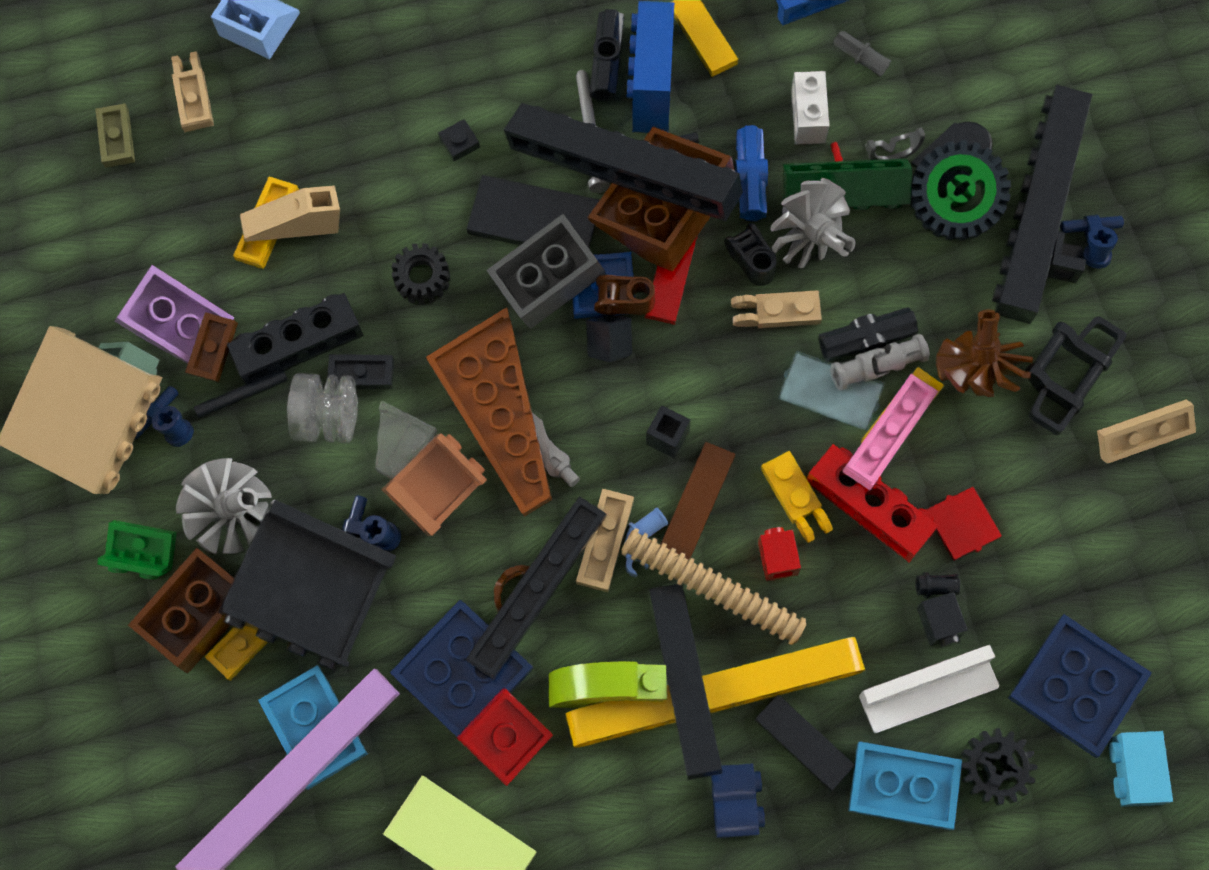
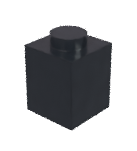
M661 405L646 432V445L675 459L690 431L691 419Z
M954 592L922 601L917 607L930 646L939 643L941 648L953 646L960 643L959 637H962L968 631Z

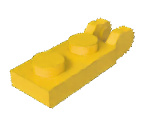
M790 451L761 465V471L792 524H796L807 543L815 540V537L805 517L813 514L819 527L825 534L833 530L831 522L821 508L822 505Z

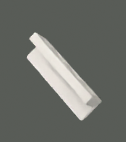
M991 646L981 647L862 691L859 698L873 732L885 731L998 689L999 683L989 663L995 658Z

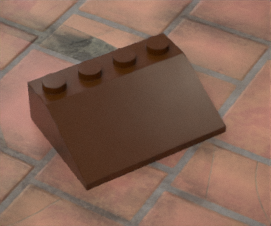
M652 127L644 138L645 141L654 146L673 149L679 154L691 158H701L707 163L734 170L731 156L658 128ZM612 183L589 214L588 220L646 261L673 272L711 216Z

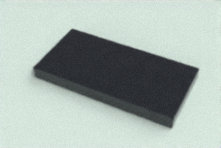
M482 175L466 230L467 234L521 245L560 215L564 214L590 249L596 225L588 220V216L600 200Z

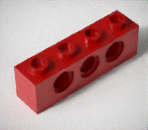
M833 444L809 472L807 481L810 486L910 563L939 526L934 522V517L925 509H917L910 504L908 497L901 490L894 487L891 489L881 481V476L871 490L855 481L854 486L848 487L843 485L839 477L846 475L843 473V470L853 457V454L843 447L839 449ZM868 495L878 497L881 501V506H870L866 502L865 497ZM894 515L904 517L907 521V527H897L892 522L891 517Z

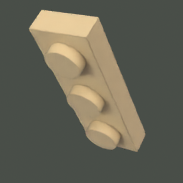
M1186 399L1098 430L1101 459L1108 464L1196 433L1193 404Z
M602 489L597 508L607 513V517L585 548L576 584L609 592L632 510L633 496Z

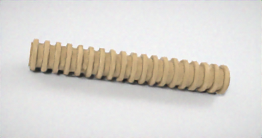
M637 528L631 531L622 548V555H631V560L633 561L636 558L639 559L641 565L644 566L645 563L650 565L649 569L652 571L654 569L659 570L658 574L661 576L664 573L667 574L669 580L672 581L673 578L678 580L677 584L680 586L682 583L687 585L686 589L689 591L693 588L696 590L695 594L700 595L702 593L705 595L706 600H710V598L715 600V605L721 603L724 605L723 609H732V614H741L743 620L749 618L751 624H760V629H769L771 635L777 633L779 639H788V644L790 645L799 640L806 626V619L804 617L796 618V613H787V608H778L776 602L768 603V598L764 597L761 599L759 598V593L755 592L752 594L749 588H740L741 584L738 582L736 584L731 583L732 579L729 577L725 580L722 578L721 573L718 572L717 575L712 573L713 569L710 567L708 569L703 568L704 564L701 562L697 565L694 563L695 559L690 558L688 560L684 558L685 554L681 553L679 555L675 553V548L669 550L666 548L667 544L662 543L660 545L657 543L658 539L653 538L651 540L647 538V533L641 535L638 533L639 529Z

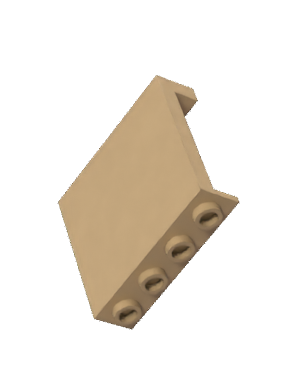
M49 326L2 428L0 446L93 494H109L119 481V471L123 462L130 457L133 451L132 443L137 432L146 423V413L150 404L156 400L160 393L159 384L163 377L149 374L75 337L76 334L67 329Z

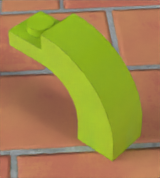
M598 662L567 666L549 673V707L582 708L592 703L606 701L667 700L666 665L637 664V662Z

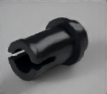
M923 572L922 575L916 576L917 595H923L925 599L930 598V595H945L952 592L955 595H959L960 579L958 574L929 575L928 572Z

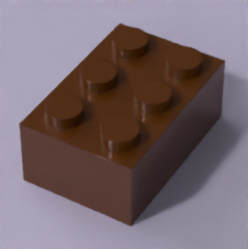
M196 548L128 626L175 666L188 674L230 626L224 623L225 616L218 614L234 578L201 550Z

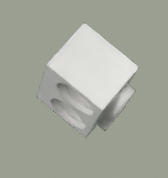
M825 71L794 72L791 94L795 144L826 143L829 130V114Z

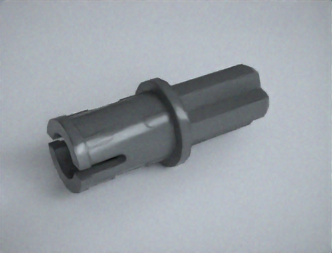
M840 31L833 42L836 47L853 57L855 64H862L879 77H882L891 63L890 59L871 48L870 43L863 44L845 31Z

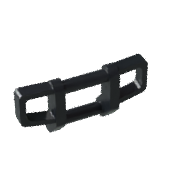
M1095 317L1079 336L1071 326L1064 322H1058L1052 330V337L1035 362L1030 363L1024 370L1031 372V377L1027 379L1039 392L1029 417L1055 435H1060L1073 415L1081 411L1084 406L1083 400L1101 373L1109 369L1112 364V357L1126 338V333L1102 317ZM1098 328L1115 339V343L1107 355L1083 341L1092 329ZM1061 345L1067 351L1091 365L1073 393L1052 381L1044 371ZM1045 396L1069 411L1060 424L1051 421L1039 412V407Z

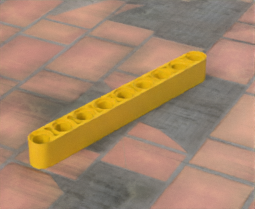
M851 637L704 675L702 678L710 713L775 697L778 694L782 695L851 677L866 670L856 638ZM667 685V700L606 701L566 713L574 748L676 723L669 685Z

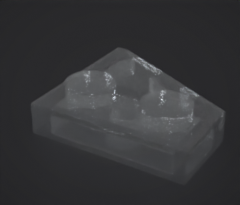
M381 401L379 405L380 426L377 435L378 452L376 453L375 469L378 473L393 479L434 438L437 430L435 427Z

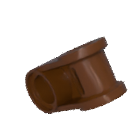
M602 275L596 278V286L598 287V301L594 304L596 312L604 315H644L651 312L654 308L655 287L650 279L642 276L624 277L616 275ZM638 292H644L649 295L642 300L633 297Z

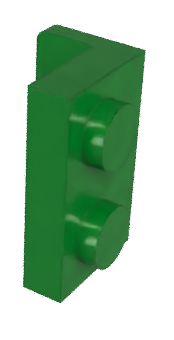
M113 520L109 522L105 554L98 558L97 565L106 566L108 571L113 573L132 571L140 573L139 576L144 579H159L160 576L172 570L177 532Z

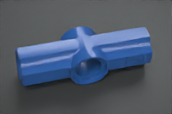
M753 125L745 126L738 129L736 134L737 160L735 162V172L740 174L743 190L739 198L740 218L746 219V221H758L761 218H766L767 214L766 187L768 184L767 159H764L763 129Z

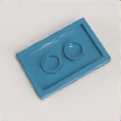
M318 665L258 700L287 755L340 703ZM357 736L305 789L309 790L366 756L368 753L359 737Z
M859 741L857 743L848 812L954 830L962 760Z

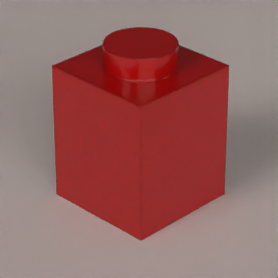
M776 527L764 531L765 534L760 535L758 546L766 581L798 576L801 564L793 530L784 531L783 527Z

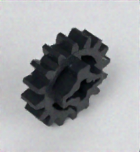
M996 728L992 732V737L985 730L979 733L981 742L974 737L968 741L972 750L964 749L961 752V755L968 759L967 762L961 764V769L968 772V775L962 779V782H972L974 785L970 791L971 795L981 792L983 793V803L989 802L994 797L996 806H1001L1004 803V797L1012 804L1017 802L1016 793L1021 796H1026L1029 793L1024 784L1032 785L1035 783L1036 780L1029 775V772L1038 769L1035 764H1030L1028 761L1034 755V752H1025L1022 749L1026 744L1025 739L1016 743L1013 741V731L1008 732L1005 737H1002L1000 728ZM998 744V747L992 754L986 751L981 752L987 745ZM1013 753L1017 757L1020 766L1016 765L1012 756ZM997 760L1001 761L1000 767L1005 770L999 774L995 773L996 767L991 764ZM976 767L981 770L984 781L980 779ZM1004 780L1015 782L1010 789L998 790V787L1001 786Z

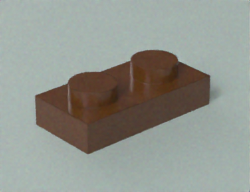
M205 312L185 372L192 376L219 383L229 353L227 343L233 341L238 322Z

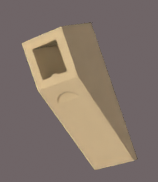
M335 186L302 188L240 214L245 242L335 234L339 231L340 207Z

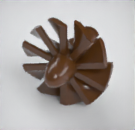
M982 310L978 313L977 335L973 338L972 331H966L954 341L948 338L945 339L936 355V365L940 380L949 379L959 392L965 393L971 387L976 396L994 397L993 386L995 380L997 385L1013 392L1020 390L1018 385L1008 380L1004 375L1030 378L1031 372L1023 371L1014 365L1025 362L1032 363L1033 357L1005 353L1012 349L1024 347V344L1022 342L1001 344L998 338L1000 333L997 332L1000 319L999 313L995 314L994 310Z

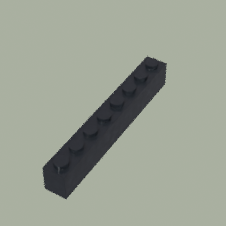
M1056 85L1052 95H1046L1041 108V113L1045 114L1044 122L1039 121L1034 135V139L1039 140L1037 148L1032 147L1027 162L1028 166H1032L1030 175L1025 174L1020 192L1025 193L1023 202L1018 201L1013 215V219L1018 220L1016 229L1011 228L1006 242V246L1011 247L1009 257H1003L999 269V274L1004 275L1002 284H996L992 296V302L996 303L995 314L999 313L1002 317L1031 324L1038 313L1093 95L1091 93Z
M521 103L504 128L506 138L512 150L725 222L743 193L740 174L731 168H722L707 163L701 158H691L679 154L673 149L660 148L645 140L639 141L624 136L617 131L611 132L599 128L593 123H583L565 114L559 115L546 111L540 106Z

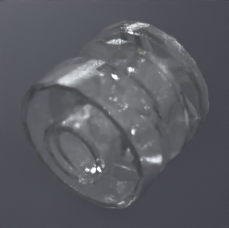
M296 373L291 382L287 402V416L291 439L294 441L316 442L321 428H323V434L328 443H333L337 437L340 443L349 444L354 434L358 416V397L354 377L343 375L339 382L336 375H330L323 389L321 377L318 374Z

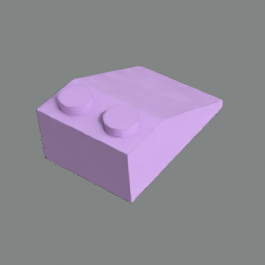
M152 265L115 319V322L188 364L204 313L207 312L232 320L234 317Z

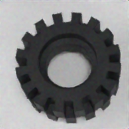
M417 243L412 244L413 250L411 251L407 247L403 248L404 255L401 256L399 253L396 255L397 263H392L393 272H391L396 289L400 292L401 297L404 299L407 297L408 301L413 304L415 300H418L419 305H425V299H429L430 303L435 302L434 296L436 295L441 298L444 295L443 289H448V281H450L449 268L443 253L439 254L438 248L434 246L430 250L428 244L423 243L422 248H418ZM418 265H427L433 270V275L429 281L417 284L410 280V271Z

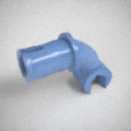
M656 507L651 513L635 524L632 522L628 524L629 529L625 542L631 531L635 528L639 529L638 533L641 535L647 533V538H649L658 530L668 525L667 519ZM626 554L625 569L630 576L637 577L638 574L632 568V563L634 562L631 560L632 556ZM645 563L644 568L646 570L648 569V564Z

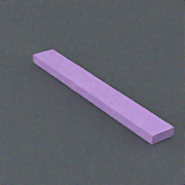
M373 669L175 866L177 870H224L400 693L377 669Z

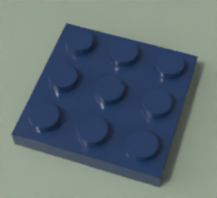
M459 600L390 672L400 684L456 737L459 736L503 687L511 693L533 670V666L517 651L512 653L495 680L467 663L465 659L486 631L488 625L462 600Z
M1063 614L1008 699L1097 758L1103 752L1152 672Z

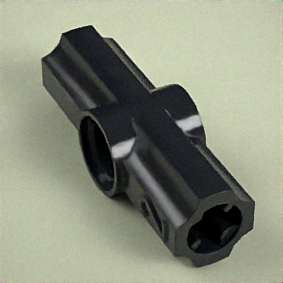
M605 9V11L599 12L596 40L593 46L594 57L589 95L602 102H608L616 98L624 14L619 13L616 9ZM603 54H611L612 56H610V57H604V56H602V55H603Z
M909 307L877 317L875 314L863 315L853 320L848 326L819 334L818 340L823 358L830 362L859 352L861 354L877 348H883L888 343L917 335V319Z

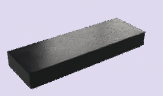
M779 694L755 719L766 732L830 791L855 766Z

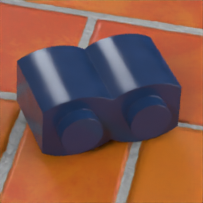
M753 764L722 766L723 774L711 776L716 838L758 836L759 828H765L763 806L757 807L756 792H762L760 771H754Z

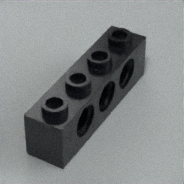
M342 293L340 295L333 294L327 296L321 303L310 308H300L285 319L272 320L266 323L262 329L255 332L242 333L235 337L234 341L227 343V346L241 378L246 384H249L282 369L284 371L364 335L345 293ZM324 320L331 321L326 328H317L320 322ZM302 333L298 340L288 341L292 334ZM264 346H272L268 353L259 354Z

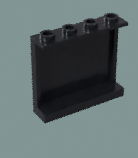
M273 500L269 503L218 614L225 616L224 623L243 630L244 626H248L257 630L256 637L274 644L276 639L288 644L287 651L301 657H305L309 653L319 658L317 664L336 671L337 666L348 667L350 662L346 660L382 578L386 570L392 568L396 556L282 502Z

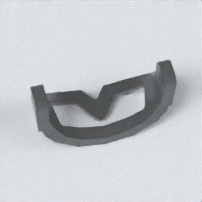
M920 127L914 132L892 137L889 144L883 140L875 142L869 140L864 145L871 160L905 159L914 154L923 145L925 133L923 128ZM910 138V148L900 153L878 156L875 152L876 147L880 146L888 153H892L896 142Z

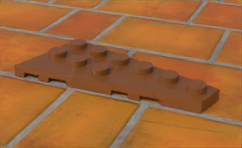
M506 307L431 353L426 358L525 517L551 501L552 498L509 310Z

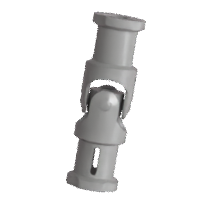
M917 334L912 337V340L900 344L896 342L887 344L883 348L858 354L855 356V359L842 364L838 362L832 363L830 368L831 377L837 389L840 391L845 390L849 384L861 380L864 382L871 381L888 374L891 369L899 371L904 369L907 364L916 361H928L930 356L929 347L921 334Z

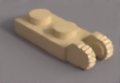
M198 52L190 53L192 70L185 72L183 71L184 67L179 55L173 56L171 58L174 71L172 78L182 129L184 132L214 126L205 75Z
M819 290L756 294V296L740 295L731 299V306L736 309L756 308V314L746 313L733 316V325L735 327L758 326V328L821 324Z

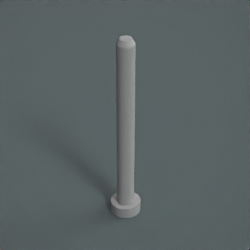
M579 70L576 74L583 123H593L596 125L592 98L589 95L588 74L585 70ZM592 177L588 181L589 190L593 193L605 192L610 187V182Z

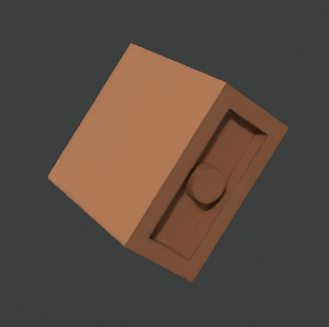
M442 433L437 434L381 489L427 536H432L441 527L440 524L479 485H483L487 481L482 475L485 471L484 468L472 457L467 460L459 451L462 446L450 434L446 437Z

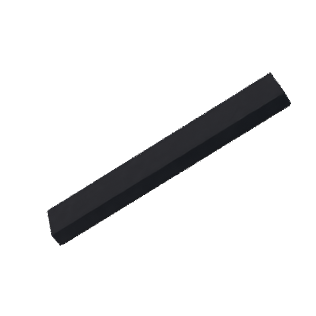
M579 496L469 653L465 659L467 663L495 680L607 517V513Z
M673 584L649 589L664 665H666V676L687 779L692 780L723 774L683 585Z

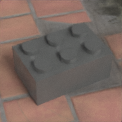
M564 214L560 215L486 270L520 319L530 329L594 283L597 277L606 274L603 267Z

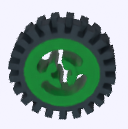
M960 140L959 143L951 141L942 147L934 148L930 154L928 153L923 158L912 177L911 208L914 207L916 219L922 221V226L926 230L930 229L933 231V235L937 237H946L945 240L959 239V241H965L968 238L973 239L980 236L999 221L1010 200L1011 194L1008 193L1011 188V182L1007 181L1006 176L1009 174L1007 168L1001 166L1002 160L999 156L995 158L991 154L993 152L988 147L983 149L980 147L981 144L977 142L968 144V140ZM954 170L965 171L969 174V176L963 174L956 175L944 188V198L939 196L938 183L944 174ZM975 184H978L981 189V199L976 208L967 212H957L950 208V206H964L975 195ZM956 187H965L966 190L963 195H954L953 192Z

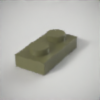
M124 103L95 109L101 162L104 167L134 163L132 131L127 105Z

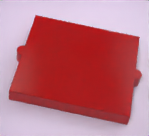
M974 487L953 497L948 495L945 501L926 509L934 517V522L939 525L936 531L953 561L973 551L978 553L983 546L1002 537Z

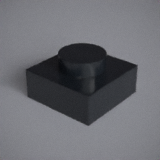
M465 119L438 133L439 139L454 162L480 148L478 139Z

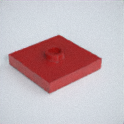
M503 687L459 734L457 739L507 786L549 741L553 734Z

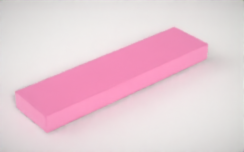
M910 374L845 466L843 473L871 490L938 391Z

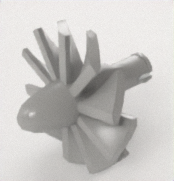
M821 178V181H804L801 183V192L791 195L782 201V216L771 225V231L793 228L785 236L779 237L772 246L773 252L776 253L785 244L793 241L787 255L782 259L785 263L789 264L792 257L804 247L803 256L798 265L799 268L806 266L811 257L814 244L818 245L819 260L825 258L828 246L841 256H848L849 253L843 247L852 252L855 247V239L842 232L841 216L849 215L850 211L843 197L846 192L825 178Z
M230 458L206 462L186 476L181 483L184 487L176 504V514L187 513L182 514V525L186 537L189 540L193 539L208 524L215 522L196 541L208 553L216 554L222 526L225 524L227 534L223 553L235 554L244 550L235 529V522L237 521L241 525L250 546L258 526L244 518L243 515L248 513L261 522L268 503L258 502V499L272 498L268 488L254 476L257 471L248 465L232 462Z

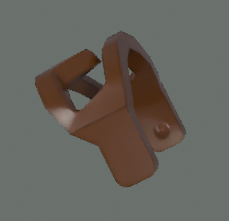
M518 565L508 568L497 580L494 587V602L497 613L502 608L500 600L505 584L515 577L524 575L530 566Z

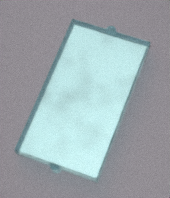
M796 350L789 370L784 372L786 379L778 399L867 431L874 412L879 410L880 405L878 401L885 382L876 379L868 382L861 380L847 385L845 390L840 391L831 377L830 368L832 363Z

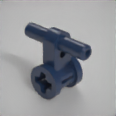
M1099 215L1084 216L1083 219L1061 221L1060 232H1084L1088 246L1084 249L1082 258L1086 260L1088 266L1101 269L1110 264L1112 259L1111 250L1116 246L1118 240L1117 234L1112 229L1122 228L1124 226V219L1122 216L1101 218Z
M168 386L155 402L150 404L146 413V423L137 432L134 440H138L152 424L157 432L164 434L165 440L173 447L183 446L190 441L194 433L193 426L187 420L182 419V415L177 408L168 406L178 396V391L174 387Z
M360 495L355 496L349 518L344 520L342 531L352 536L360 537L363 541L387 552L394 550L401 540L400 529L395 524L387 522L384 518L377 515L370 516L361 522L367 498Z

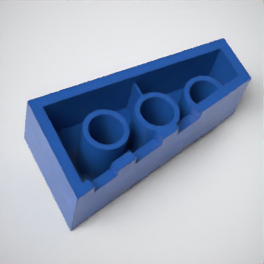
M638 1V14L632 13L631 32H636V35L630 36V54H635V57H629L628 76H634V79L627 80V98L633 99L632 132L649 133L652 127L669 133L674 2Z

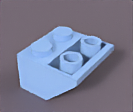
M221 0L211 15V19L219 36L270 59L300 12L298 9L279 0Z

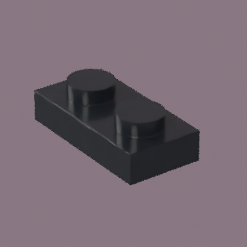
M329 354L327 385L329 389H392L393 355Z

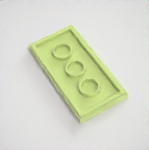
M423 775L383 833V835L435 870H526L537 851Z

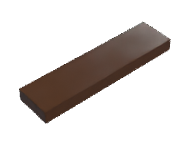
M705 442L660 545L662 543L667 544L666 548L669 550L675 548V553L679 555L684 553V558L688 560L692 557L734 461L735 453Z

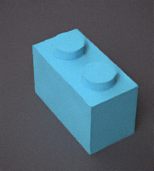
M1163 731L1120 733L1112 737V742L1109 744V756L1111 762L1116 764L1117 777L1114 778V792L1116 797L1120 798L1121 807L1164 805L1173 802Z

